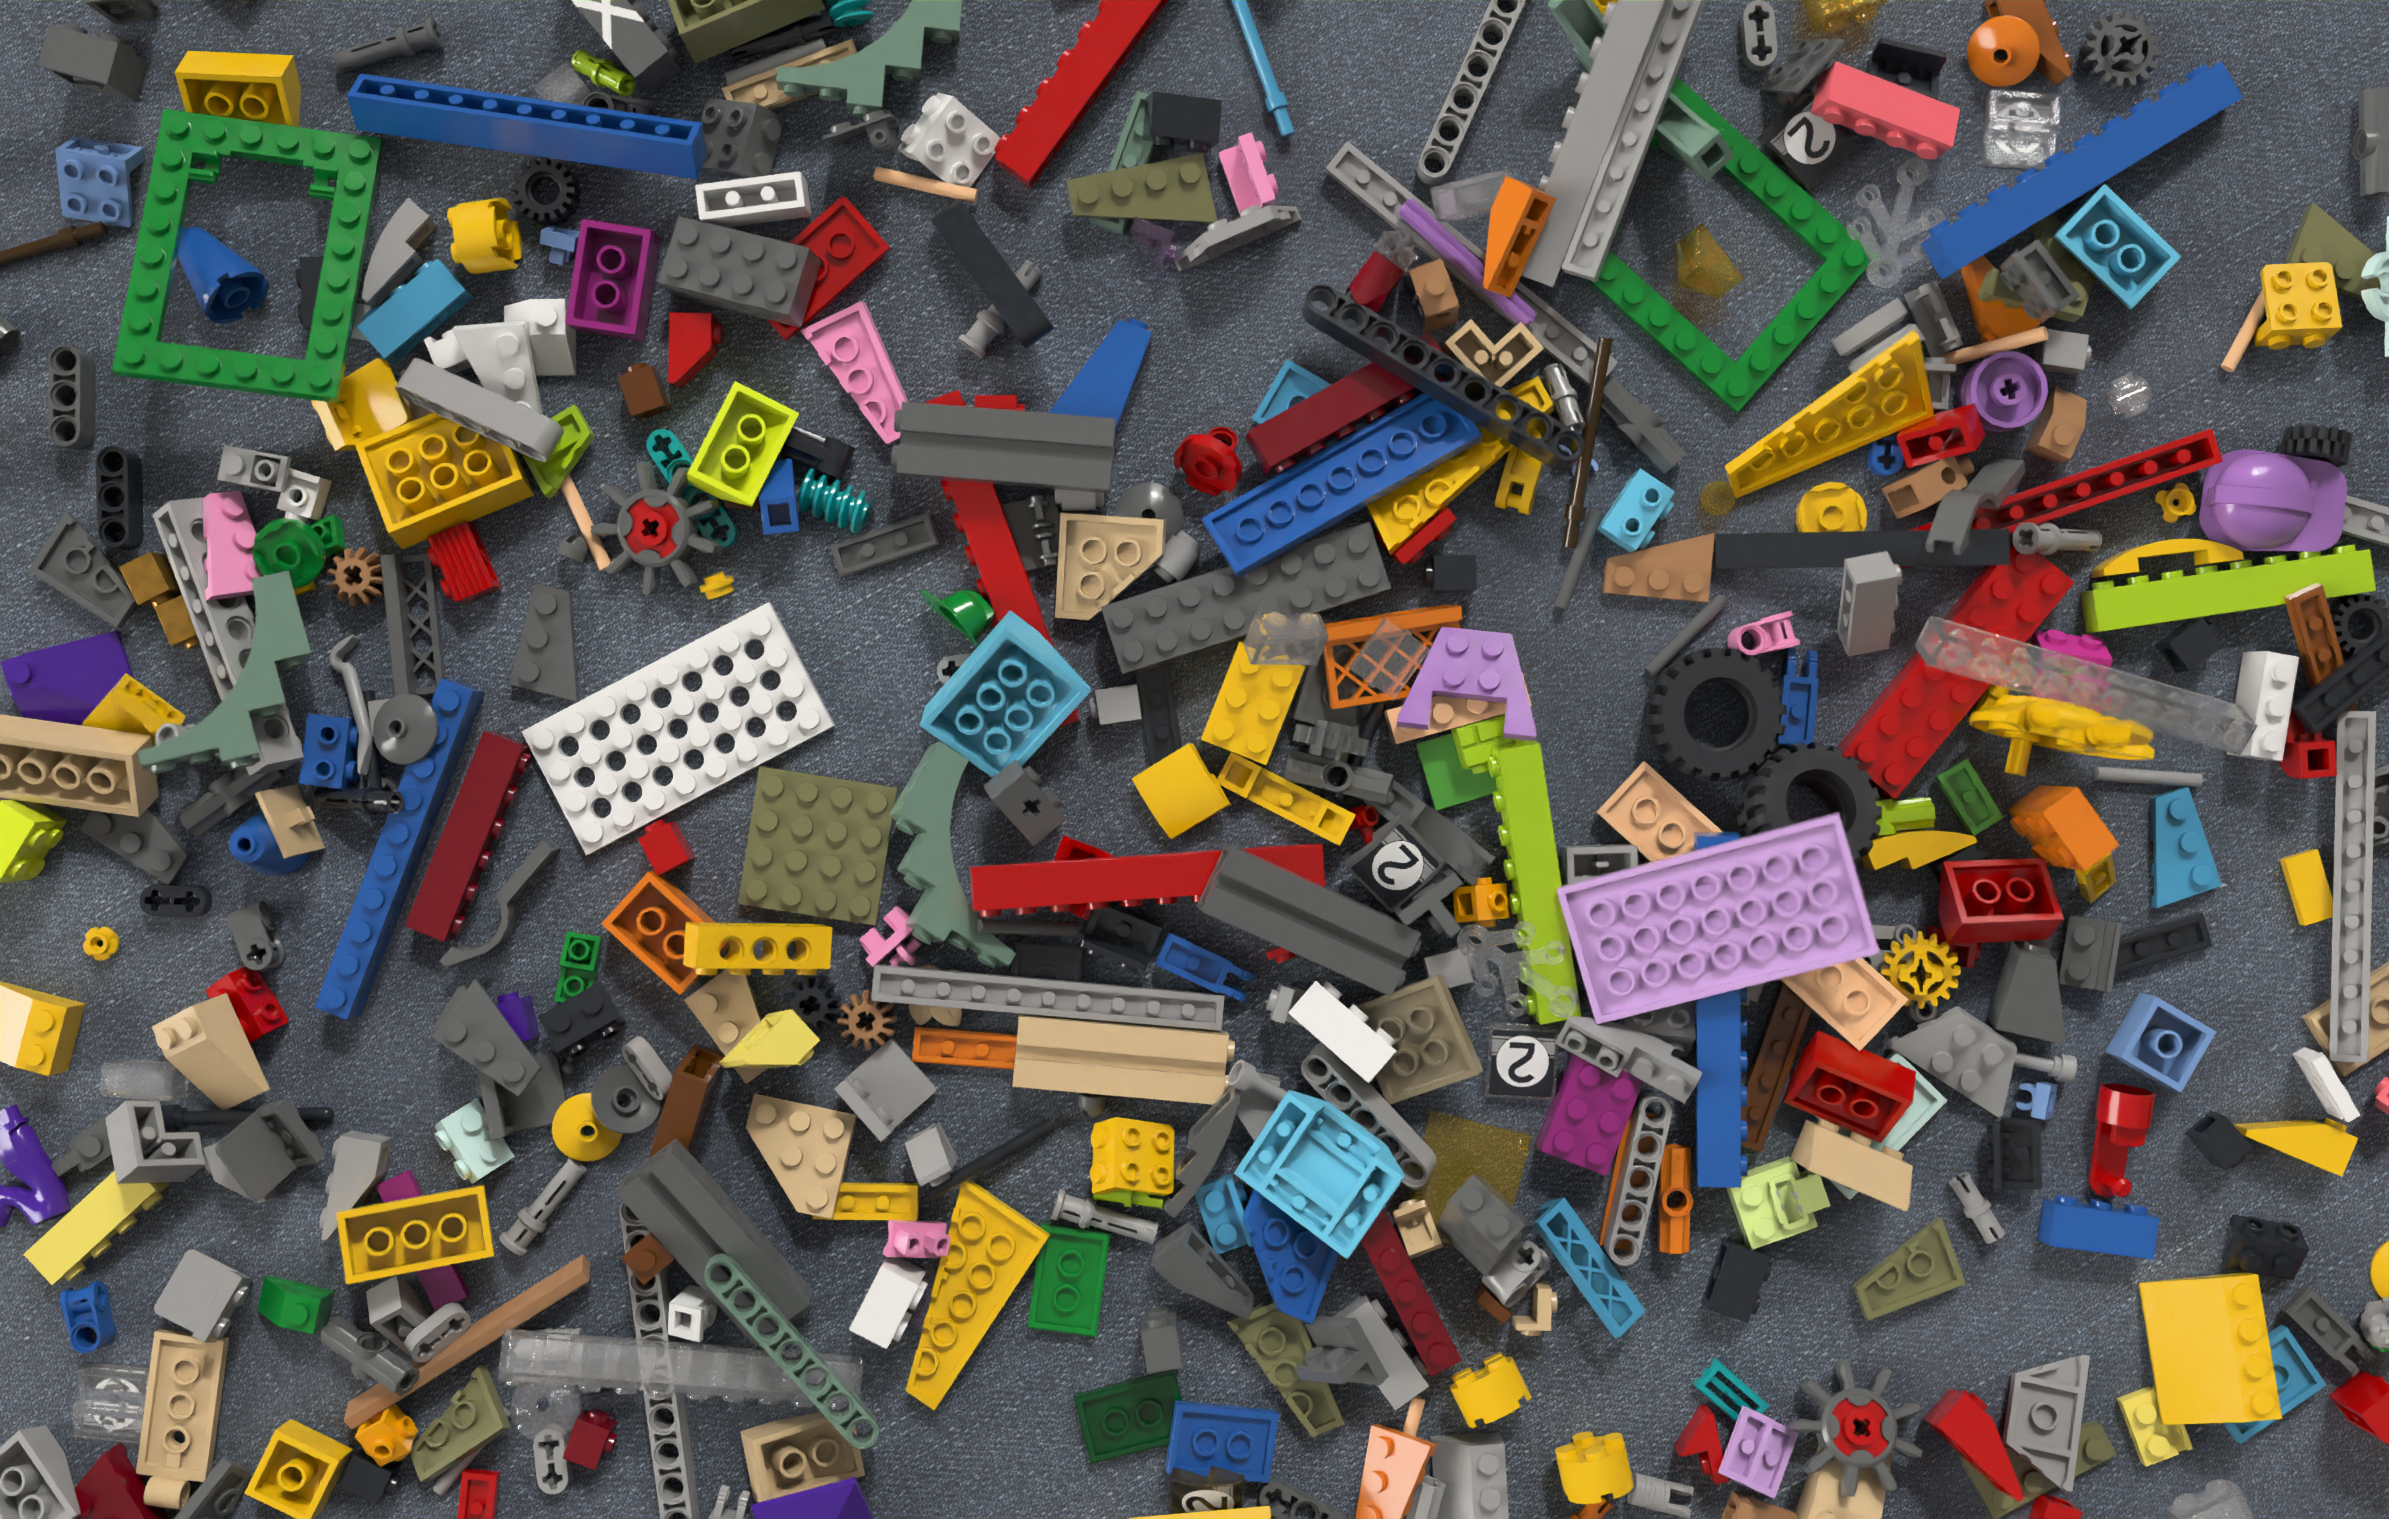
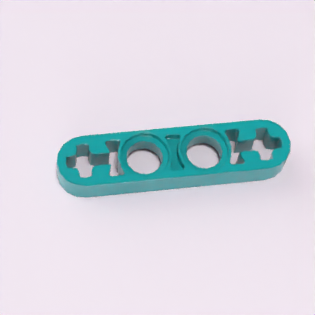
M658 429L649 435L646 441L647 450L670 484L675 469L681 465L691 467L693 459L680 439L671 431ZM661 437L665 440L671 439L672 442L668 447L674 456L677 457L680 453L683 455V457L673 460L667 467H665L664 463L671 461L667 454L662 451L656 452V448L659 447L657 440ZM688 484L682 497L691 507L695 497L700 494H707L711 500H718L721 506L713 513L697 518L698 528L703 536L722 545V549L732 547L738 539V528L719 498ZM718 511H720L721 516H717L715 519L722 527L729 526L730 528L726 533L728 537L726 541L720 538L714 539L713 536L717 533V530L711 522H708L706 525L703 524L704 520L713 518Z

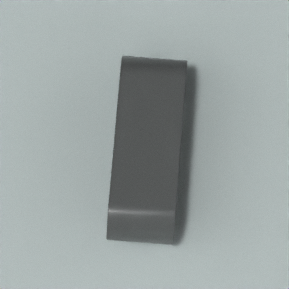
M64 344L55 347L49 355L48 432L51 440L58 446L82 451L91 447L95 440L96 364L92 355L87 351ZM76 356V365L72 370H69V360ZM75 390L76 400L72 405H69L68 397ZM72 426H75L76 435L70 441L68 431Z

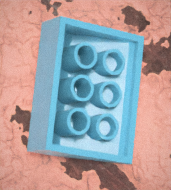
M1009 611L925 706L920 726L993 778L1015 759L1023 766L1091 692V688L1035 628L1012 611Z

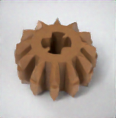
M359 547L355 553L353 549L347 548L344 550V559L337 556L332 558L338 567L336 570L329 569L326 571L328 575L336 578L328 587L331 590H339L336 597L339 601L348 600L350 606L358 607L361 602L364 605L370 606L374 602L373 595L379 598L384 596L383 590L379 588L381 584L383 585V577L381 575L382 566L379 564L381 557L378 553L369 555L368 549ZM357 571H361L359 574L363 579L361 583H357L358 577L355 575Z
M870 990L863 991L862 1001L858 995L852 994L849 998L853 1006L842 1004L840 1007L843 1013L849 1015L837 1019L839 1025L849 1026L848 1029L841 1033V1036L846 1038L851 1033L855 1035L851 1043L853 1047H857L862 1039H864L866 1050L872 1049L873 1039L879 1046H883L886 1043L883 1034L893 1036L895 1033L893 1027L886 1024L898 1021L897 1015H887L886 1013L894 1007V1004L888 1002L883 1007L880 1001H871ZM863 1011H866L867 1016L870 1013L875 1016V1020L872 1022L873 1028H869V1024L865 1027L861 1024L860 1020L864 1017Z

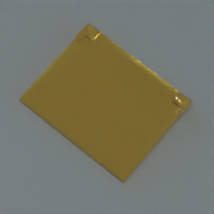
M1430 1110L1423 1141L1433 1150L1437 1162L1425 1184L1419 1188H1411L1408 1200L1417 1199L1418 1202L1425 1200L1436 1227L1448 1200L1474 1174L1484 1177L1514 1206L1532 1136L1527 1133L1507 1130ZM1417 1164L1416 1168L1419 1170H1423L1421 1166ZM1437 1230L1441 1242H1442V1243H1445V1244L1452 1245V1244Z

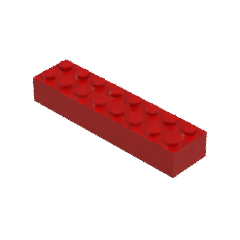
M2009 540V565H1987L1839 743L1837 748L1842 749V756L1847 758L1851 755L1859 762L1857 767L1862 772L1867 770L1872 778L1868 780L1871 787H1876L1882 798L1896 799L2075 582L2042 554H2039L2037 551L2033 554H2021L2015 549L2013 540Z

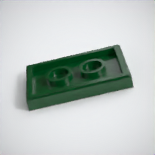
M1175 1369L1074 1394L1090 1464L1169 1445L1175 1400L1183 1401Z

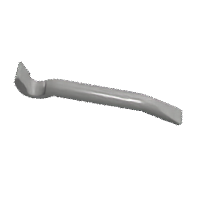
M351 635L339 641L332 648L329 661L332 668L343 676L359 734L357 769L359 774L367 775L373 746L370 718L356 669L349 662L343 663V656L350 652L360 640L359 637Z

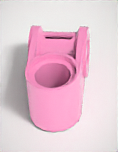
M1792 611L1760 619L1761 621L1733 629L1727 639L1728 647L1740 650L1741 654L1745 656H1753L1800 645V640L1794 636L1790 617L1793 616ZM1745 631L1749 632L1753 637L1754 643L1750 650L1745 649L1741 643V637Z

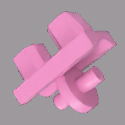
M900 906L894 907L883 918L895 931L887 940L875 927L859 939L864 950L869 955L866 960L872 967L882 962L894 950L898 953L889 960L893 966H899L903 961H906L911 966L918 962L913 952L922 944L915 937L907 945L903 943L912 935L914 930L905 925L910 914Z
M889 1220V1236L883 1250V1255L904 1258H941V1256H947L951 1240L950 1235L946 1234L947 1224L942 1221Z

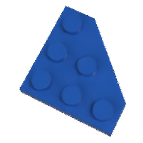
M1253 1188L1242 1219L1276 1309L1305 1323L1313 1324L1339 1253Z

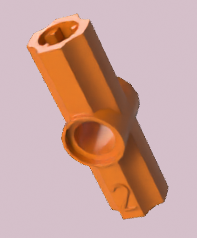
M1665 1144L1659 1170L1658 1188L1655 1194L1656 1202L1658 1203L1657 1250L1659 1252L1669 1254L1689 1252L1690 1210L1693 1206V1197L1690 1193V1146ZM1673 1191H1680L1682 1197L1679 1204L1667 1206L1666 1200L1668 1195Z

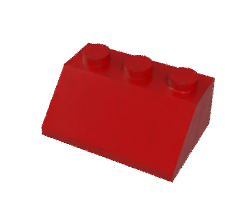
M2044 858L1946 861L1941 865L1938 914L1947 944L2048 940L2064 920Z
M1818 1030L1801 1054L1783 1102L1882 1143L1913 1102L1916 1071L1864 1049L1859 1051L1852 1044Z

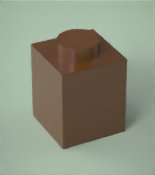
M646 363L635 364L626 368L627 373L618 376L630 415L640 421L672 410L659 371L652 365L647 366Z
M651 1232L621 1257L643 1285L675 1259Z

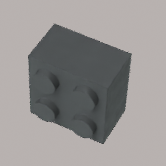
M65 23L64 28L49 24L38 66L70 85L137 103L148 62L136 55L137 50L135 48L122 44V40L116 36L99 32L98 37L87 34V30L80 26Z

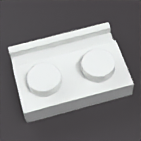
M2304 1047L2293 1053L2295 1060L2328 1114L2341 1120L2345 1119L2346 1122H2350L2360 1116L2348 1091L2334 1072L2332 1064L2322 1052L2318 1053Z

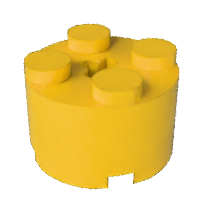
M505 198L460 203L456 207L448 209V221L453 228L455 241L451 244L452 258L456 264L462 263L471 274L516 269L519 266L514 261L522 257L520 227L517 220H510L507 211H512L513 209Z
M1498 1352L1482 1361L1484 1367L1474 1372L1471 1371L1470 1367L1465 1368L1452 1376L1454 1383L1450 1386V1390L1469 1428L1477 1427L1474 1420L1482 1418L1484 1423L1488 1424L1521 1407L1518 1401L1520 1398L1524 1397L1527 1402L1532 1398L1512 1357H1505L1501 1352Z
M1580 1432L1573 1435L1572 1443L1555 1449L1563 1491L1565 1492V1497L1567 1496L1568 1500L1572 1503L1602 1502L1601 1495L1612 1493L1613 1499L1627 1494L1634 1487L1627 1450L1621 1433L1616 1432L1594 1437L1592 1432Z

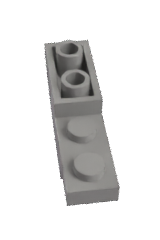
M1569 1016L1555 1041L1556 1045L1615 1077H1618L1620 1072L1624 1070L1683 1103L1686 1102L1702 1075L1701 1071L1671 1056L1674 1046L1642 1031L1614 1022L1596 1025L1594 1018Z

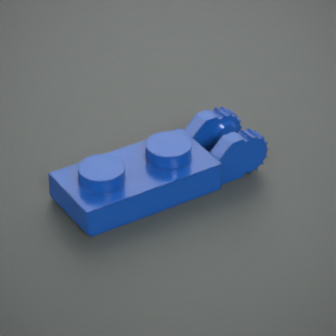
M1787 648L1784 653L1783 675L1780 680L1783 695H1780L1779 699L1781 705L1786 704L1787 715H1782L1781 724L1786 725L1784 735L1778 736L1776 743L1779 745L1791 746L1803 742L1807 746L1813 742L1819 678H1816L1818 653L1815 650H1808L1804 660L1805 677L1795 676L1796 649Z
M1169 932L1155 962V965L1213 992L1219 993L1220 991L1243 1002L1247 997L1243 990L1223 983L1227 973L1231 972L1247 982H1254L1256 974L1232 964V960Z

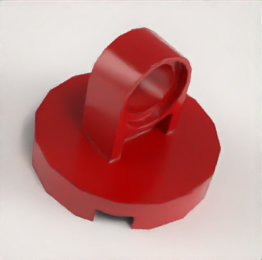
M1215 427L1207 435L1191 434L1181 441L1174 453V466L1177 471L1181 467L1187 475L1185 481L1202 493L1219 496L1221 491L1232 492L1242 476V464L1235 454L1238 443L1236 433L1227 427ZM1220 440L1228 442L1230 444V447H1228L1225 443L1221 442Z

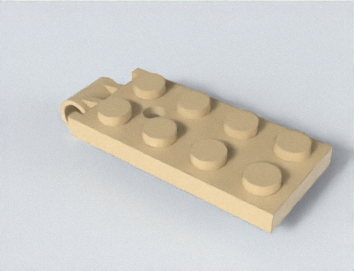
M161 1328L154 1332L136 1474L152 1476L144 1492L145 1505L181 1510L189 1499V1481L203 1483L212 1470L229 1337H222L216 1343H204L192 1337V1332ZM176 1431L184 1433V1443H178L175 1440L174 1434Z

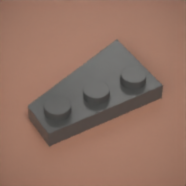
M65 512L28 571L114 627L123 628L138 604L125 578L73 513Z
M535 583L510 685L576 702L580 701V692L577 688L576 671H578L574 647L575 624L572 592Z

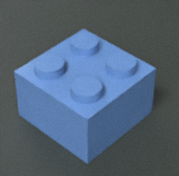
M2139 992L2105 1053L2163 1087L2181 1093L2215 1036L2216 1031L2160 998Z

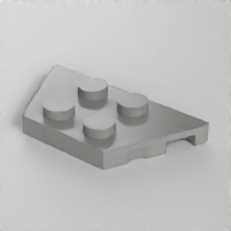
M1254 205L1240 212L1241 217L1228 223L1227 219H1221L1210 224L1207 227L1208 232L1203 233L1173 259L1178 272H1183L1302 221L1297 207L1268 205L1260 208L1259 205Z
M1957 1006L1942 1013L1937 1019L1927 1020L1917 1025V1030L1901 1038H1898L1896 1035L1888 1041L1890 1048L1998 1118L2003 1115L2017 1047L2014 1042Z
M2088 1355L2067 1358L2014 1372L2011 1375L2002 1443L2056 1486L2067 1492H2073L2090 1360Z

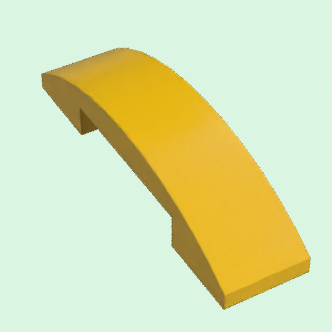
M2171 539L2122 551L2095 567L2091 571V577L2097 578L2139 572V558L2193 552L2194 565L2197 566L2244 559L2242 551L2214 541Z
M1233 752L1230 753L1217 778L1221 786L1341 846L1356 816Z

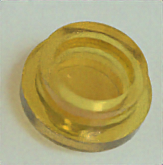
M1724 481L1710 482L1702 489L1700 494L1702 508L1708 514L1714 516L1728 513L1733 508L1736 500L1732 487Z

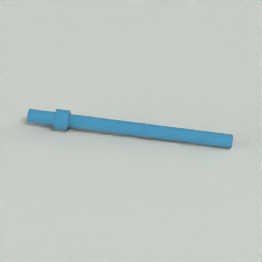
M1231 0L1267 97L1264 101L1269 114L1274 115L1282 138L1290 137L1295 134L1286 110L1289 105L1284 92L1279 91L1247 1Z

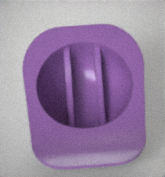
M2243 449L2222 455L2223 462L2207 468L2203 479L2199 521L2204 534L2211 541L2231 546L2240 551L2318 552L2332 547L2340 538L2343 529L2347 483L2344 475L2336 466L2314 459Z

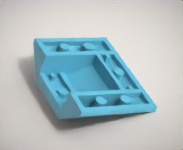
M1292 1090L1286 1093L1234 1172L1244 1182L1346 1259L1351 1256L1405 1177V1174L1384 1142L1330 1102Z

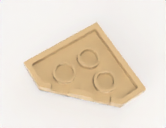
M1061 513L1055 618L1092 620L1102 611V606L1110 604L1164 555L1166 519Z
M754 1094L746 1129L794 1208L800 1213L834 1219L858 1116Z

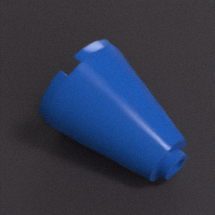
M188 227L182 230L177 256L203 313L214 323L227 324L244 318L241 312L247 308L257 309L267 296L269 283L263 272L201 227Z
M262 810L255 813L234 831L229 840L230 852L237 860L269 876H283L297 871L308 860L310 853L284 859Z

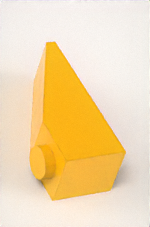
M2326 1118L2324 1124L2311 1119L2233 1124L2242 1136L2341 1177L2358 1140L2357 1137L2345 1133L2348 1126Z

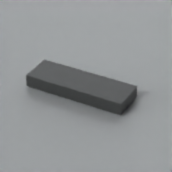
M929 512L830 544L840 578H845L941 546Z

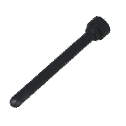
M179 1104L161 1106L166 1133L179 1132L181 1129H185L187 1125L242 1123L257 1110L188 1111L187 1108H181ZM330 1107L297 1108L302 1121H328L334 1115V1111Z

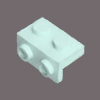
M477 1098L435 1125L437 1130L435 1137L439 1145L445 1151L448 1149L451 1151L456 1159L454 1162L456 1171L463 1180L469 1179L472 1184L515 1157L502 1137L491 1139L490 1132L485 1130L482 1122L484 1108Z

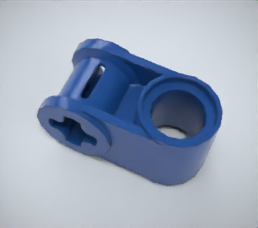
M94 1281L89 1287L74 1290L68 1288L61 1292L60 1308L65 1317L70 1344L73 1349L82 1354L90 1353L110 1344L114 1340L116 1326L109 1304V1293L102 1281ZM90 1327L97 1334L96 1341H93L89 1335Z

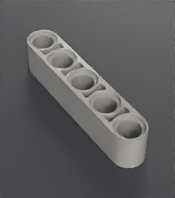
M419 358L412 360L395 386L397 393L413 404L541 462L547 461L564 434V429L547 416Z
M1323 1043L1315 1045L1302 1062L1301 1071L1304 1078L1325 1101L1330 1102L1387 1145L1405 1174L1401 1181L1404 1185L1411 1188L1423 1186L1436 1166L1437 1160L1433 1150L1370 1083L1366 1082ZM1316 1059L1323 1061L1327 1068L1320 1066ZM1340 1085L1346 1086L1351 1093L1343 1091ZM1364 1111L1370 1112L1375 1119L1366 1116ZM1388 1137L1394 1138L1399 1144L1392 1143ZM1412 1162L1420 1165L1423 1170L1415 1168Z
M1654 1092L1641 1094L1634 1104L1603 1238L1605 1252L1615 1263L1621 1266L1633 1264L1638 1260L1641 1253L1672 1118L1670 1104L1666 1099ZM1652 1102H1659V1114L1654 1118H1647L1645 1114L1646 1107ZM1651 1136L1653 1140L1652 1147L1646 1152H1639L1637 1148L1639 1140L1642 1137ZM1638 1170L1644 1171L1645 1179L1643 1183L1638 1186H1631V1174ZM1628 1205H1636V1216L1630 1220H1623V1209ZM1621 1239L1629 1240V1248L1625 1253H1614L1616 1242Z

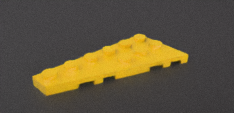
M1913 330L1726 464V474L1735 498L1742 497L1933 417L1934 412L1923 352L1917 333Z
M1539 376L1507 390L1547 415L1554 411L1553 403ZM1496 409V413L1501 419H1511L1506 410ZM1474 423L1482 434V441L1367 505L1366 507L1390 556L1507 453L1513 445ZM1527 427V432L1529 433L1534 427Z
M970 1179L960 1184L959 1187L960 1191L948 1235L951 1237L947 1256H941L928 1312L925 1315L922 1327L923 1331L906 1387V1392L934 1411L1051 1235Z

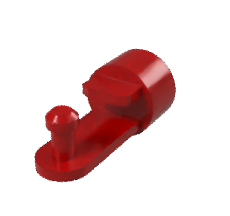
M2100 1084L2095 1118L2098 1121L2088 1179L2091 1190L2099 1196L2111 1197L2117 1195L2123 1198L2131 1193L2132 1184L2128 1179L2124 1178L2129 1147H2139L2145 1144L2146 1131L2151 1126L2155 1100L2154 1092L2125 1084Z

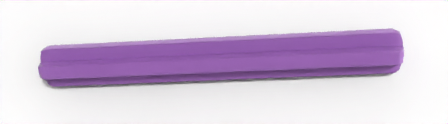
M1411 198L1402 205L1398 212L1399 215L1517 324L1522 322L1525 327H1528L1533 322L1537 313L1515 292H1513L1510 298L1483 288L1485 265L1423 207Z

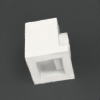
M452 330L441 335L442 339L439 341L432 337L424 339L435 366L452 374L472 367Z
M289 468L285 493L281 492L276 508L286 511L284 516L286 519H296L305 524L307 518L319 521L332 481ZM301 491L303 494V498L300 502L296 503L299 492Z
M687 1286L669 1302L668 1334L700 1342L703 1340V1331L715 1321L717 1304L701 1287Z

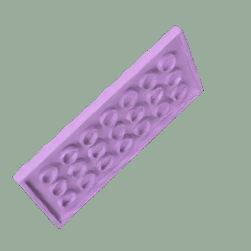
M1839 812L1557 888L1596 1025L1879 954Z

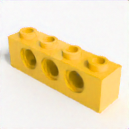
M686 922L683 965L695 968V974L717 975V969H730L729 974L751 975V969H763V974L784 975L785 969H796V974L817 975V969H830L832 927L821 924ZM728 941L730 945L729 952L722 958L719 952L720 946L723 942ZM761 941L763 951L759 957L755 958L753 953L754 947ZM794 941L796 944V951L794 955L789 958L787 955V948L789 944Z

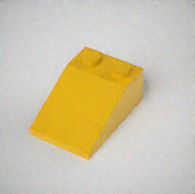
M0 981V1061L16 1068L46 1076L68 1071L85 1003Z

